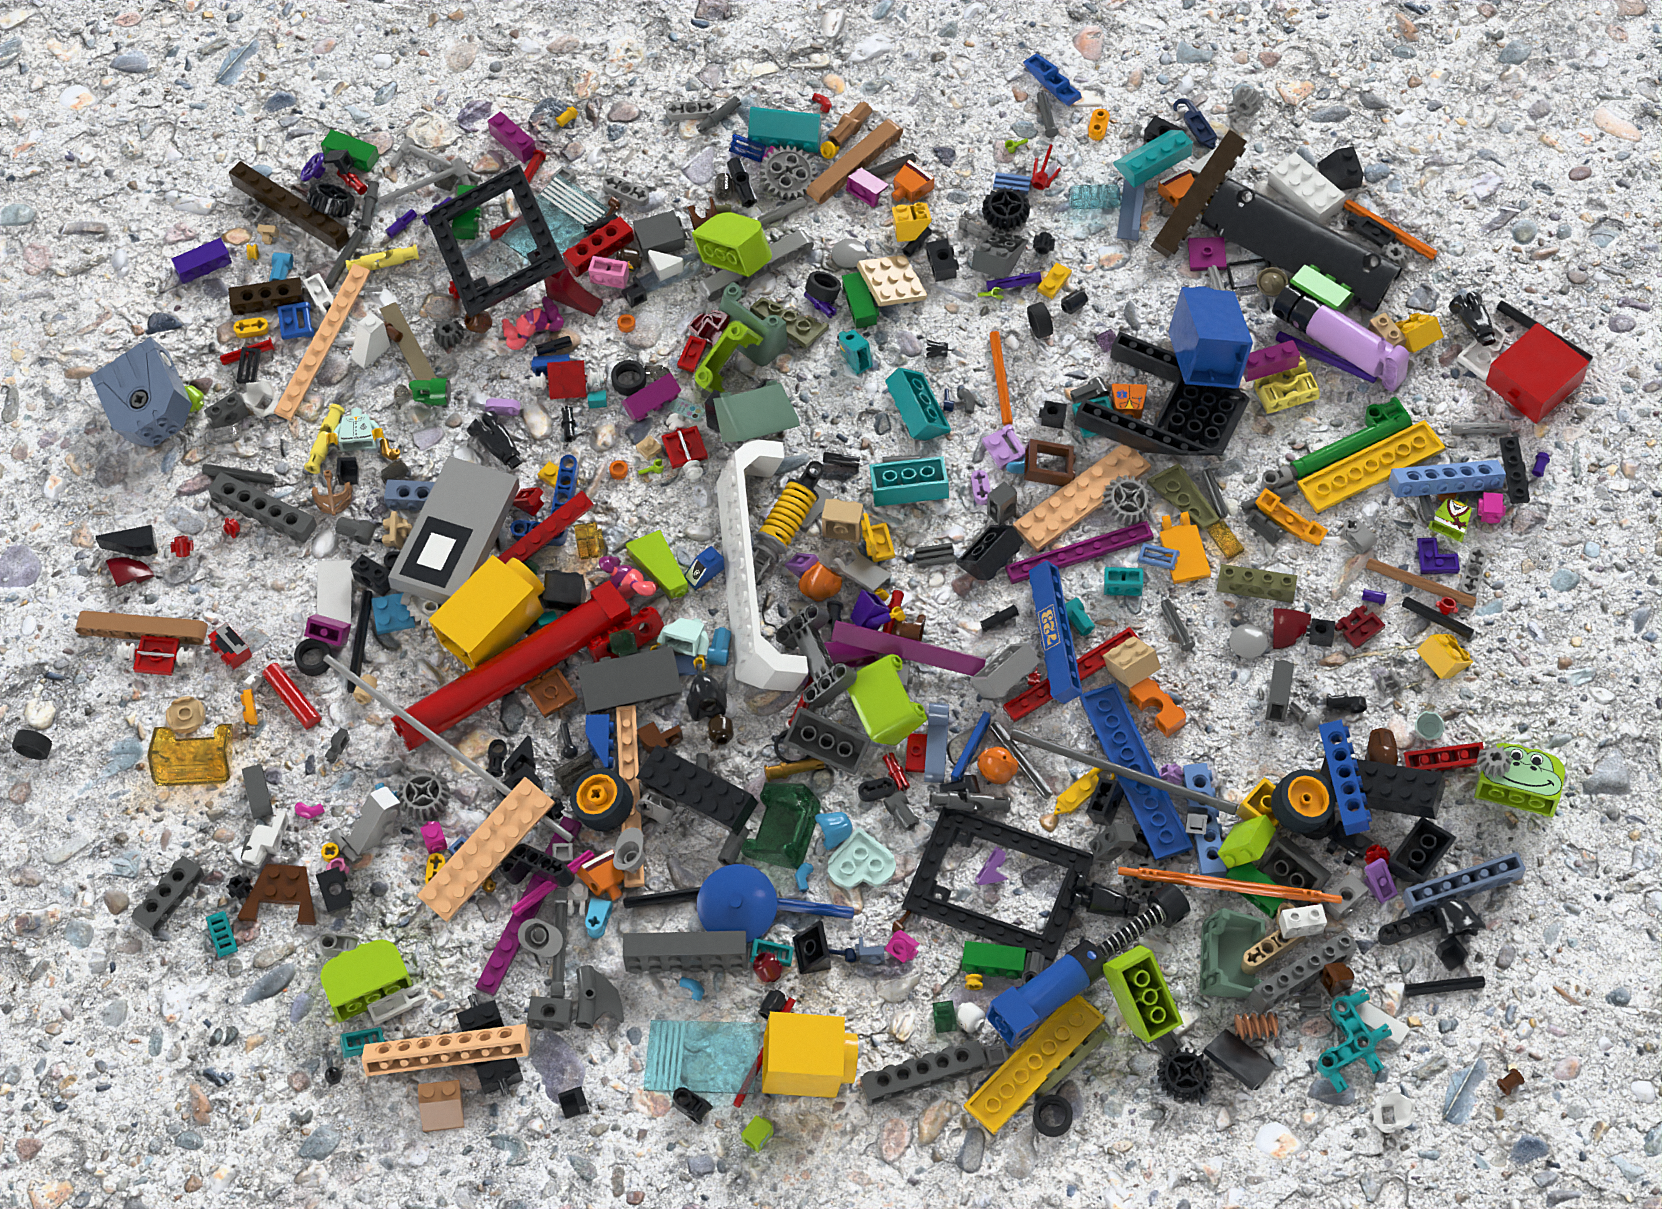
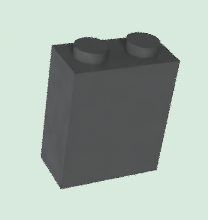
M674 210L633 221L634 233L644 260L649 259V250L666 254L685 248L687 235L685 230H681V219L679 216L676 217Z
M1275 660L1265 720L1285 723L1294 663L1286 660Z

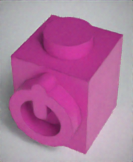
M1484 492L1482 499L1478 498L1477 515L1481 516L1480 521L1490 524L1500 523L1501 517L1505 516L1506 505H1503V494Z
M428 821L420 828L429 855L448 848L439 821Z
M902 930L894 933L885 950L905 963L909 960H914L919 952L917 948L920 943Z

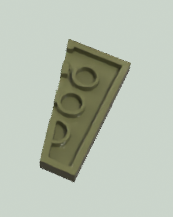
M763 297L750 307V312L761 320L770 315H777L786 321L787 337L805 349L829 329V324L825 322L821 324L816 322L813 317L808 316L806 318L799 315L798 311L784 309L783 305Z
M1180 463L1147 479V484L1180 512L1188 511L1190 520L1203 531L1220 522L1218 515Z
M1104 1029L1098 1034L1095 1031L1086 1038L1087 1044L1083 1045L1081 1043L1072 1051L1075 1055L1071 1058L1068 1055L1059 1063L1061 1067L1058 1070L1054 1068L1046 1075L1048 1079L1037 1089L1036 1093L1040 1097L1043 1096L1109 1034Z

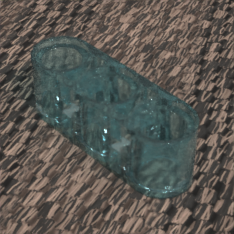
M1075 185L1068 190L1069 206L1072 209L1117 208L1121 205L1120 187L1118 185Z

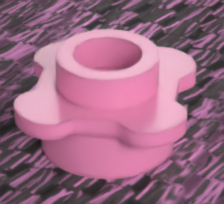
M341 857L333 859L326 866L327 870L339 867L340 871L344 870L346 874L350 872V868L345 865V860Z

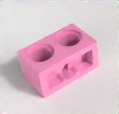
M597 256L592 257L588 269L590 283L625 289L630 275L628 262Z

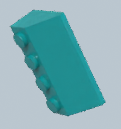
M750 107L749 145L755 147L774 146L775 148L782 146L783 149L789 146L790 150L796 147L797 151L802 149L808 153H818L821 141L820 114Z
M1170 130L1114 161L1113 165L1135 188L1192 156L1193 142L1182 130Z
M898 367L885 380L888 391L895 401V406L899 409L902 420L906 423L909 434L913 439L927 441L952 431L923 373Z
M944 456L869 464L874 507L949 498V482Z

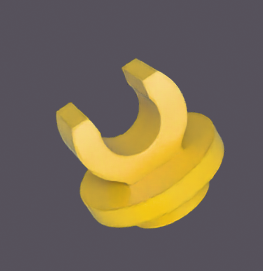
M826 141L822 143L820 150L825 158L831 159L838 154L840 147H835L833 142Z

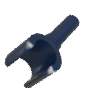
M946 388L944 390L943 410L953 412L955 401L949 400V389Z
M846 948L845 950L829 949V954L845 956V962H856V953L852 948Z

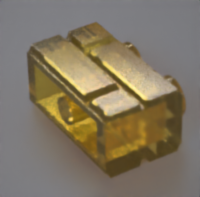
M590 522L586 525L584 523L576 524L574 529L579 558L584 560L590 559V557H601V550L605 549L602 528L598 529L596 522Z

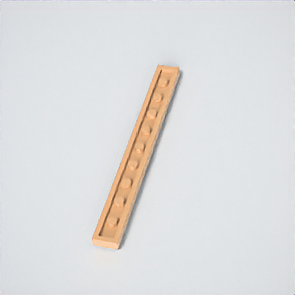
M353 264L275 408L274 414L292 421L370 275V270Z
M636 705L616 707L619 775L629 785L634 800L633 809L626 821L621 824L622 832L631 827L642 831L641 813L636 809V803L641 799L640 782L636 778L639 773ZM644 863L637 869L635 874L623 870L625 888L645 887Z

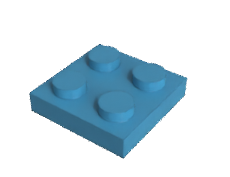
M403 593L371 599L378 635L415 628L414 616H410L407 606L401 604Z

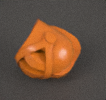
M817 561L815 565L803 574L799 580L798 588L805 596L817 602L834 597V595L840 592L842 576Z
M1004 747L986 749L977 758V766L981 774L993 784L1007 783L1017 773L1019 767L1018 761Z

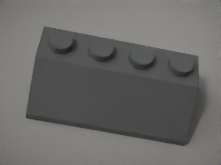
M800 706L797 709L783 744L856 775L871 739L861 732Z

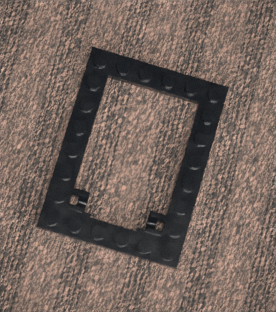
M520 164L425 213L469 318L567 268ZM511 189L537 249L527 253L531 263L530 266L489 286L485 276L475 281L473 280L449 221Z
M943 807L906 894L902 909L1006 946L1026 948V953L1038 952L1045 956V960L1055 962L1074 910L1069 909L1068 904L1072 894L1071 887L1077 873L1084 874L1087 879L1094 856L1077 848L965 810L946 809V807ZM974 837H978L1068 868L1043 934L1041 935L949 903L952 891L937 885L938 881L936 880L948 848H952L953 844H957V842L964 844V847L970 848ZM936 894L942 895V899L935 898Z

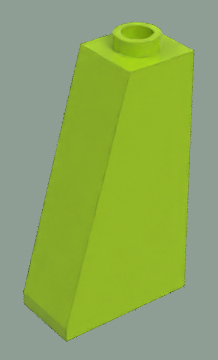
M661 530L625 544L628 556L654 582H657L661 590L670 599L680 598L689 592L688 583Z

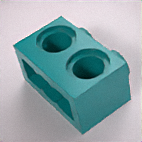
M1105 567L1103 595L1142 596L1143 568Z

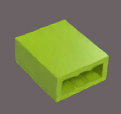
M1266 814L1234 824L1217 854L1228 869L1261 858L1276 829Z

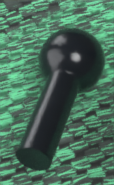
M562 723L560 728L565 745L562 753L566 759H574L578 755V749L572 744L568 723Z

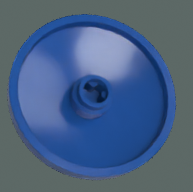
M743 864L727 865L714 871L702 884L697 897L698 916L707 932L746 931L747 944L752 943L754 938L759 939L767 933L775 921L778 910L777 894L768 877L758 869Z

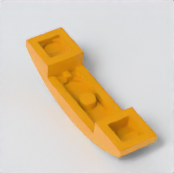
M1265 488L1255 502L1259 509L1287 532L1318 546L1329 530L1314 520L1310 523L1279 502L1281 498Z

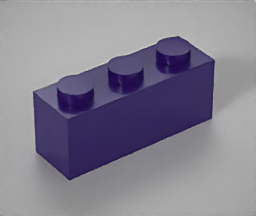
M221 237L171 258L174 269L182 284L208 275L232 263L229 252Z

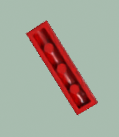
M272 663L264 669L262 673L264 679L306 730L322 720L319 713L278 663Z

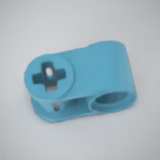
M591 898L585 919L587 933L591 938L598 939L604 935L608 919L612 913V901Z

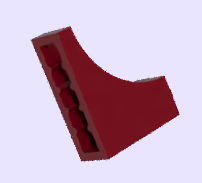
M567 265V268L544 279L546 294L549 299L593 317L596 316L603 305L602 299L589 293L576 282L570 274Z

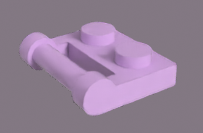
M1010 424L982 438L983 445L1000 470L1006 468L1009 462H1019L1025 457V448L1015 435L1014 428ZM1008 436L1018 453L1013 454L1004 437Z

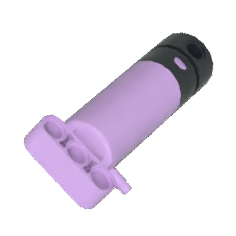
M1292 283L1284 287L1273 304L1272 314L1373 377L1378 376L1382 379L1383 386L1389 391H1395L1406 379L1409 353L1406 348L1401 345L1395 347L1387 342L1385 338L1377 336Z

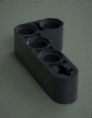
M524 843L517 845L499 868L503 876L512 885L520 883L529 872L564 888L570 886L575 880L574 873L563 861Z

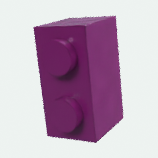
M314 614L308 617L304 636L336 646H342L348 642L351 624Z

